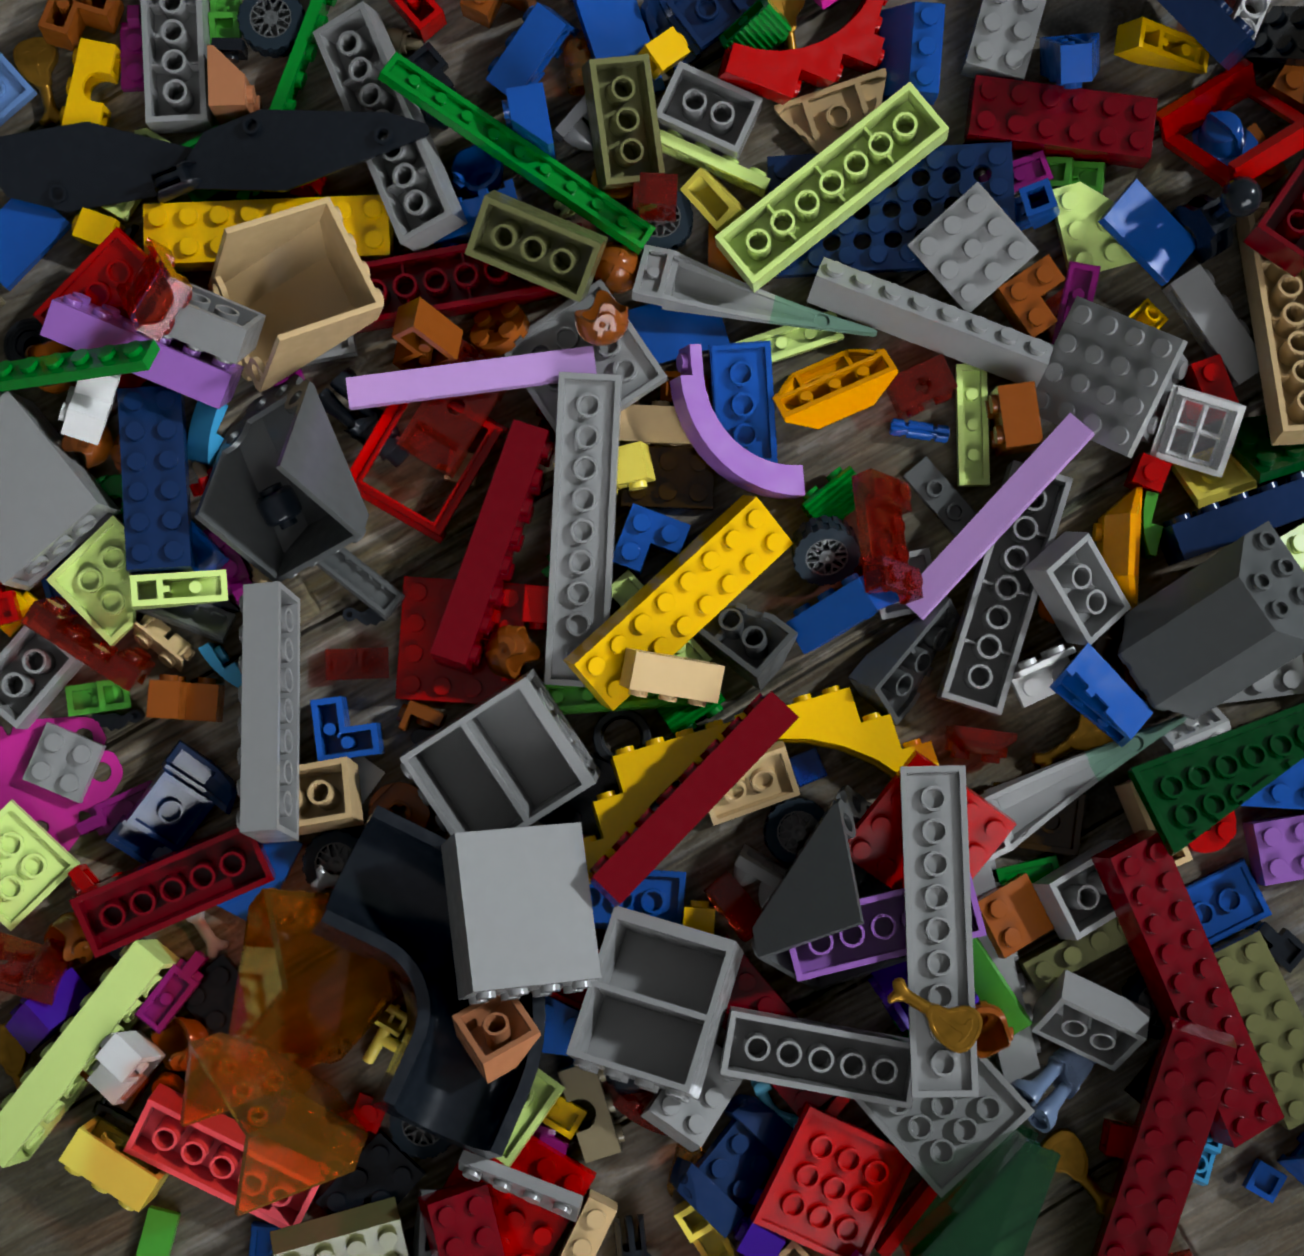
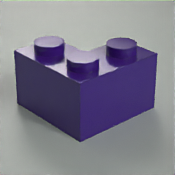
M72 967L63 974L59 971L52 974L43 983L45 985L43 989L39 992L35 988L29 991L20 999L21 1003L10 1012L13 1017L5 1027L28 1054L49 1040L70 1017L75 1016L82 1008L80 1003L83 998L92 991Z
M766 1181L748 1201L751 1206L746 1215H743L732 1229L735 1232L733 1238L735 1239L736 1251L745 1256H778L786 1242L784 1236L761 1227L750 1219L767 1184Z

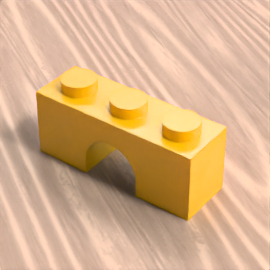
M80 38L79 46L74 49L72 56L73 74L66 83L68 97L66 106H62L60 111L61 126L91 122L109 127L110 110L104 103L91 101V93L94 87L102 82L118 84L121 72V50L116 44Z

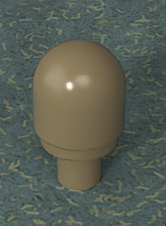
M398 28L386 29L395 51L399 54H408L410 50L417 51L423 46V40L412 38L411 33L407 32V30Z

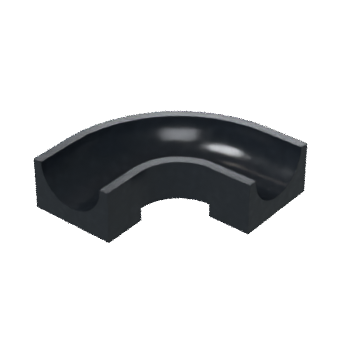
M377 805L366 819L311 933L367 960L373 958L380 962L393 974L403 991L407 1007L405 1035L402 1043L397 1046L371 1106L486 1159L502 1157L538 1070L545 1032V996L532 997V992H529L528 995L520 996L519 1001L540 1030L541 1036L515 1069L487 1084L456 1036L452 1015L470 1005L469 999L458 1000L441 845L446 839Z

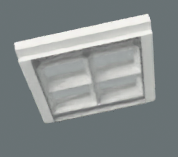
M1173 384L1150 455L1176 465L1222 478L1247 406Z

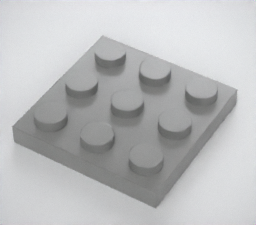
M978 181L906 245L957 304L969 313L1039 252Z

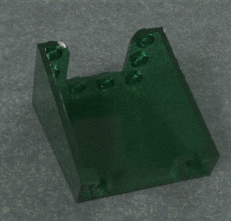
M1020 1125L942 1198L939 1195L936 1196L900 1243L905 1256H1024L1061 1155L1057 1151L1041 1147L1040 1143L1036 1141L1039 1134L1036 1130Z

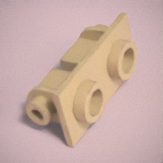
M145 615L140 621L142 625L135 621L133 634L137 643L145 649L151 648L158 654L159 660L168 668L174 667L181 672L184 659L189 661L195 654V651L192 649L193 645L178 633H175L167 640L165 636L171 631V628L162 620Z

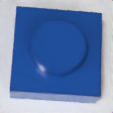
M1256 1158L1242 1186L1273 1204L1288 1176Z

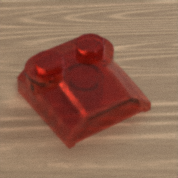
M958 725L946 726L945 750L951 751L950 757L969 760L970 754L982 756L981 762L1000 764V758L1007 759L1008 747L1017 740L1018 734Z

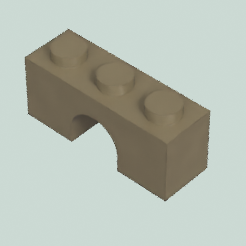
M571 1063L559 1067L557 1072L561 1085L565 1087L563 1093L566 1102L584 1099L589 1101L596 1111L595 1118L590 1123L580 1126L576 1131L585 1164L622 1152L621 1143L625 1142L626 1139L621 1123L615 1124L612 1112L616 1111V1106L612 1093H605L602 1082L607 1081L606 1075L603 1074L604 1070L599 1069L598 1074L582 1070Z

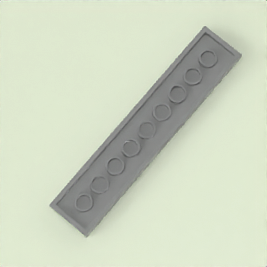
M559 372L544 685L585 687L563 660L611 617L622 375Z
M966 765L901 766L900 795L907 987L910 991L927 1001L946 1008L960 1005L975 1008ZM908 1005L911 1097H979L977 1040L966 1052H952L944 1047L932 1034L925 1015Z

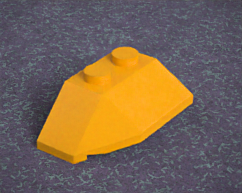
M846 349L791 373L781 386L779 392L773 396V402L786 423L820 429L873 406L898 374V369L885 349H877L876 351Z
M1135 487L1127 492L1098 518V523H1094L1092 532L1093 541H1097L1098 550L1132 607L1129 610L1138 605L1143 487Z

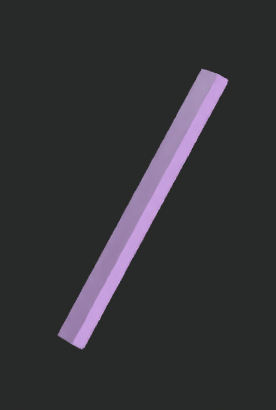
M592 345L346 377L349 408L350 410L557 384L559 372L597 374Z
M1069 413L899 599L924 620L1093 438L1094 432L1073 414Z

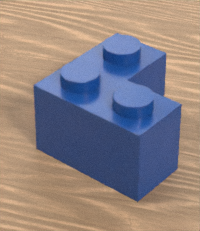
M633 503L614 551L613 565L626 570L629 569L631 572L640 575L651 547L677 556L684 547L691 525Z
M337 696L310 700L318 761L346 756L351 759L385 754L381 723L350 726L347 697Z

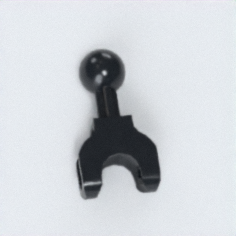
M1238 176L1232 178L1223 186L1220 197L1213 199L1208 195L1199 194L1188 203L1179 205L1170 213L1181 225L1189 227L1194 233L1197 247L1193 255L1199 264L1205 263L1232 246L1233 226L1237 223L1235 217H1246L1253 214L1261 204L1262 190L1253 178Z

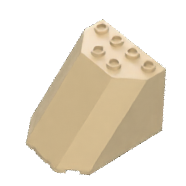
M329 196L224 228L208 288L210 292L266 315L256 349L237 363L244 366L241 374L247 382L253 381L255 388L259 392L269 389L376 321L384 307L383 295L379 288H375L370 278V269L367 263L361 260L357 252L356 241L351 233H347L343 225L342 213L337 206L334 207Z

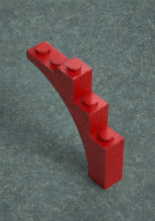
M862 0L849 21L836 33L823 41L803 48L781 51L755 49L734 42L725 50L717 78L784 105L792 98L797 97L802 81L822 89L827 88L839 81L844 66L867 74L875 67H879L884 58L885 50L882 47L885 38L876 34L883 20V17L880 16L882 6H885L888 0Z

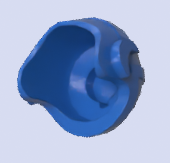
M474 144L456 154L451 168V174L454 178L451 183L458 191L463 189L472 197H478V190L488 188L489 192L492 190L496 191L501 187L504 170L503 163Z

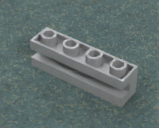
M1201 264L1171 282L1162 291L1206 356L1209 358L1217 354L1221 355L1232 386L1235 388L1259 372L1255 343L1249 336L1250 331L1246 323L1238 319L1232 311L1233 307L1229 298L1221 294L1214 285L1215 279L1211 272L1203 269Z

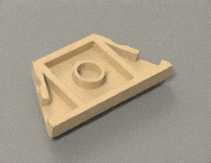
M886 68L791 99L784 105H774L775 113L816 154H819L882 104L887 77Z

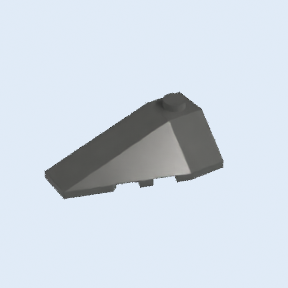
M945 597L924 620L917 617L869 652L848 676L858 694L883 716L891 714L893 723L896 726L917 702L920 693L916 692L924 676L930 677L934 669L930 665L937 651L944 650L961 618L950 598Z
M730 602L695 636L737 674L761 691L781 669L798 636V632L773 614L765 611L761 613L747 608V605Z

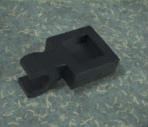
M429 41L407 58L456 92L453 82L444 73L449 68L448 63Z
M1258 921L1251 927L1261 932L1264 940L1268 943L1267 946L1275 962L1284 971L1291 973L1303 959L1304 944L1288 929L1282 928L1277 933L1265 921Z

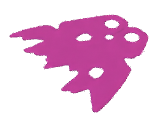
M89 717L36 719L29 729H16L13 727L10 735H7L0 725V810L13 799L36 822L42 820L48 823L49 829L47 832L69 851L80 837L75 825L80 822L79 812L89 813L88 810L94 808V805L109 799L119 785L123 776V768L117 756L111 751H104L100 762H105L110 766L111 775L109 779L103 782L93 778L82 803H77L22 778L47 722L54 723L75 733L82 728L88 729L93 734V740L104 745L106 736L100 724Z

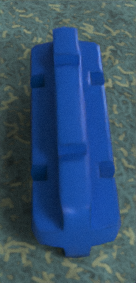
M894 418L890 422L889 433L892 436L901 437L906 435V438L927 441L934 439L935 442L946 443L950 436V427L939 424L935 427L932 423L911 420L907 423L904 419Z

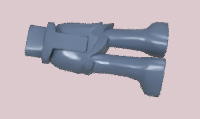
M1061 1046L1049 1057L1048 1064L1032 1080L1017 1079L1012 1081L1010 1084L1035 1110L1028 1118L1030 1124L1037 1130L1048 1133L1055 1126L1058 1111L1064 1101L1074 1097L1096 1062ZM1053 1083V1086L1056 1088L1043 1101L1039 1102L1045 1091Z

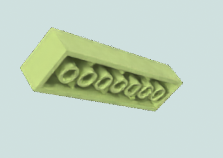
M908 82L715 236L717 248L755 293L944 143L948 137L949 127L914 85Z
M157 939L136 940L127 944L119 954L121 959L114 967H109L100 977V982L102 983L95 992L91 991L83 998L80 1003L81 1010L75 1017H70L60 1028L62 1034L55 1042L49 1043L40 1054L42 1059L36 1067H31L24 1073L20 1079L22 1084L17 1091L10 1093L0 1104L2 1108L0 1111V1166L2 1168L28 1161L89 1084L80 1075V1072L83 1070L89 1076L94 1072L92 1067L98 1061L95 1056L100 1051L101 1042L113 1032L131 1031L138 1022L139 1018L135 1016L137 1010L173 964H177L180 960L178 956Z

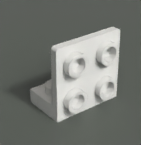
M1064 644L1056 645L1041 652L1042 659L1036 660L1033 657L1017 663L1011 685L1022 708L1056 693L1049 686L1070 663L1068 656L1077 652L1074 646L1065 648Z
M1216 706L1195 720L1186 718L1185 722L1162 736L1161 739L1172 752H1175L1232 729L1229 719Z

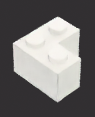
M121 374L79 380L76 387L70 386L66 401L62 405L58 420L64 421L61 434L98 445L111 413Z
M141 1030L113 1032L101 1042L100 1047L102 1049L95 1056L98 1061L93 1065L92 1070L94 1072L87 1081L112 1105L124 1104L164 1059L166 1054Z

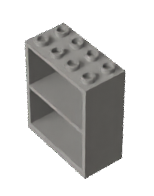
M11 391L0 393V582L6 586L30 591L72 555L112 515L117 516L122 511L73 451L67 452L62 449L63 438L36 404Z
M534 668L414 744L399 758L402 762L400 764L402 772L409 780L413 779L419 787L417 792L420 799L426 806L431 805L437 814L435 820L443 832L448 831L451 836L457 832L528 827L596 784L601 770Z
M581 822L457 832L441 845L458 1000L469 999V1005L487 1003L489 999H494L496 996H500L501 1001L520 999V996L528 995L529 992H532V997L552 995V992L560 991V989H563L564 994L582 992L583 989L591 988V982L602 978Z
M614 906L599 952L602 978L591 982L592 987L587 988L566 1054L574 1059L573 1065L587 1072L598 1074L599 1069L604 1070L603 1074L609 1076L610 1079L625 1084L628 1083L629 1079L635 1080L634 1084L638 1085L639 1088L657 1094L659 1088L665 1090L664 1094L669 1095L670 1098L684 1103H688L689 1098L699 1100L742 961L743 950L737 941L624 907Z

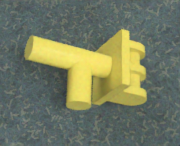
M387 997L371 1021L379 1026V1029L362 1058L368 1064L375 1062L382 1047L395 1053L397 1046L402 1043L390 1036V1033L399 1037L407 1025V1013L400 1009L401 1006L399 1004L394 1006L389 1003L390 999Z

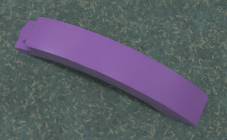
M689 344L680 349L676 358V367L681 375L670 381L671 395L682 429L702 459L720 476L748 492L775 499L793 500L805 496L803 465L774 463L756 456L736 442L722 426L713 411L706 391L701 344Z

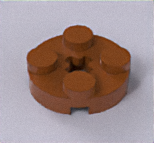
M516 301L506 302L502 306L492 308L491 310L484 309L474 316L475 324L470 332V341L478 353L483 352L486 357L500 356L516 347L514 341L520 335L524 339L529 331L530 321Z
M405 782L387 784L375 792L369 803L368 814L370 816L377 805L393 813V806L402 807L404 805L407 809L405 811L406 819L426 829L431 817L430 806H426L420 799L417 792L419 790L418 787Z

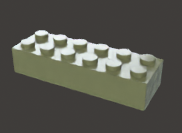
M1248 927L1212 945L1211 948L1284 1115V1118L1277 1123L1291 1130L1304 1123V1018L1261 932Z

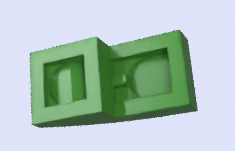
M210 0V12H208L210 44L212 38H242V33L239 29L240 24L237 21V15L240 12L239 6L242 4V0Z
M1045 156L1054 178L1050 181L1052 189L1082 182L1103 195L1106 173L1105 162L1074 161L1073 157Z
M1146 490L1142 495L1140 551L1143 558L1150 559L1157 555L1163 526L1152 523L1159 493Z
M128 677L65 686L69 717L132 708Z

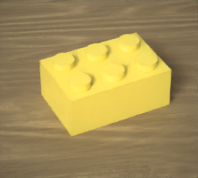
M97 1115L78 1128L58 1161L65 1165L64 1168L70 1174L77 1177L83 1176L92 1182L91 1186L98 1192L103 1194L109 1193L118 1199V1204L129 1211L135 1210L139 1213L156 1197L170 1174L123 1152L130 1136Z

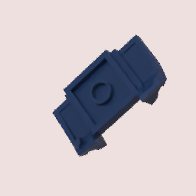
M644 0L641 5V15L651 40L672 26L685 37L691 52L682 62L690 65L701 57L702 51L718 41L719 36L757 0Z
M182 740L177 742L162 762L163 768L128 815H123L104 839L142 864L182 848L214 805H217L228 815H230L237 795L234 780L212 760Z
M739 1094L731 1098L723 1113L732 1120L699 1161L694 1165L677 1156L670 1176V1182L677 1192L724 1238L728 1236L745 1214L742 1208L775 1168L793 1131V1128L774 1110L754 1096Z

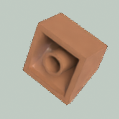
M207 45L208 107L219 123L222 125L262 109L261 97L256 94L254 85L250 84L245 74L214 45Z
M496 996L494 999H489L487 1003L470 1005L452 1015L456 1036L487 1084L515 1069L541 1036L540 1030L519 999L501 1001V997Z

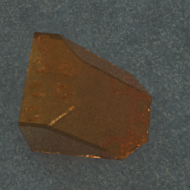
M263 888L249 905L226 1048L227 1057L231 1061L238 1063V1069L243 1074L301 1075L312 1071V1067L317 1064H332L341 1061L399 996L395 977L380 962L373 958L367 960L311 933L330 893L323 894L306 892L304 890L288 891L278 890L277 888Z
M221 1032L189 1043L180 1123L182 1127L230 1111L245 1134L234 1211L237 1217L355 1171L362 1148L367 1140L368 1132L359 1122L357 1116L337 1088L265 1044Z

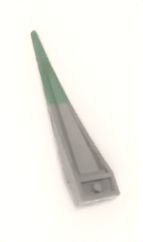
M651 245L644 246L632 290V300L662 306L661 310L870 337L877 336L878 332L874 328L806 307L762 289L754 293L745 282L719 272L675 250Z
M1180 715L1138 731L1123 747L1112 741L984 790V793L979 796L1012 818L1017 824L986 863L1014 850L1042 825L1108 774L1185 722L1186 717Z

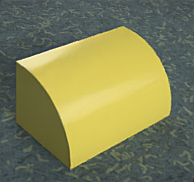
M702 167L680 188L681 192L719 232L747 211L715 175Z

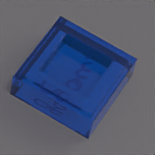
M816 747L789 758L798 787L827 776Z

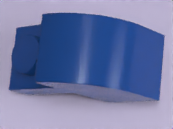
M1048 178L1018 189L1020 196L1015 198L1016 225L1021 231L1033 227V229L1042 227L1059 215L1060 210Z

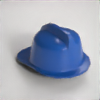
M1210 111L1202 125L1194 129L1192 133L1195 145L1227 166L1230 161L1259 144L1254 135L1242 125L1238 116L1230 111Z

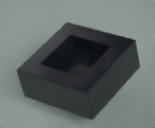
M212 38L211 45H214L233 64L238 63L239 60H248V48L242 38Z

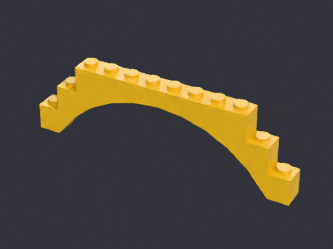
M839 685L823 689V695L814 698L811 697L810 693L793 698L794 703L787 706L799 718L777 740H783L784 743H806L839 750L874 765L892 778L915 750L939 766L931 741L922 743L921 739L918 738L903 743L904 749L901 748L891 714L881 716L880 712L871 713L863 716V722H861L850 687L840 689ZM743 712L735 715L734 718L739 716L743 720L747 715ZM719 719L705 724L706 729L694 732L693 728H688L676 732V738L664 741L662 736L646 741V747L635 750L634 746L630 745L616 750L617 755L612 756L610 761L620 794L616 795L615 791L611 790L596 795L597 801H593L591 806L601 839L596 840L595 835L583 838L588 879L593 876L589 870L604 854L610 858L616 852L611 847L626 831L630 834L636 827L634 823L647 811L649 806L673 782L678 780L681 774L694 761L698 765L704 761L700 755L715 739H718L720 742L725 739L721 733L731 722L724 724L723 720Z

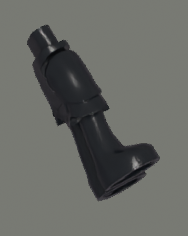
M348 367L331 381L330 386L348 401L346 377L357 375L351 367ZM325 388L319 394L325 412L340 421L347 428L344 431L364 446L384 411L376 407L358 409L365 417L358 419L329 388ZM395 426L378 456H381L383 461L388 460L397 468L413 450L404 442L406 438L401 436L398 427Z

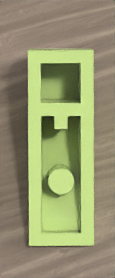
M226 569L130 575L131 603L134 610L228 601Z

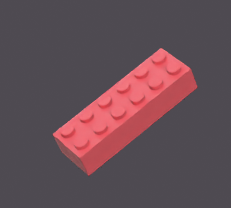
M159 1083L148 1098L123 1152L279 1228H285L302 1222L329 1167Z

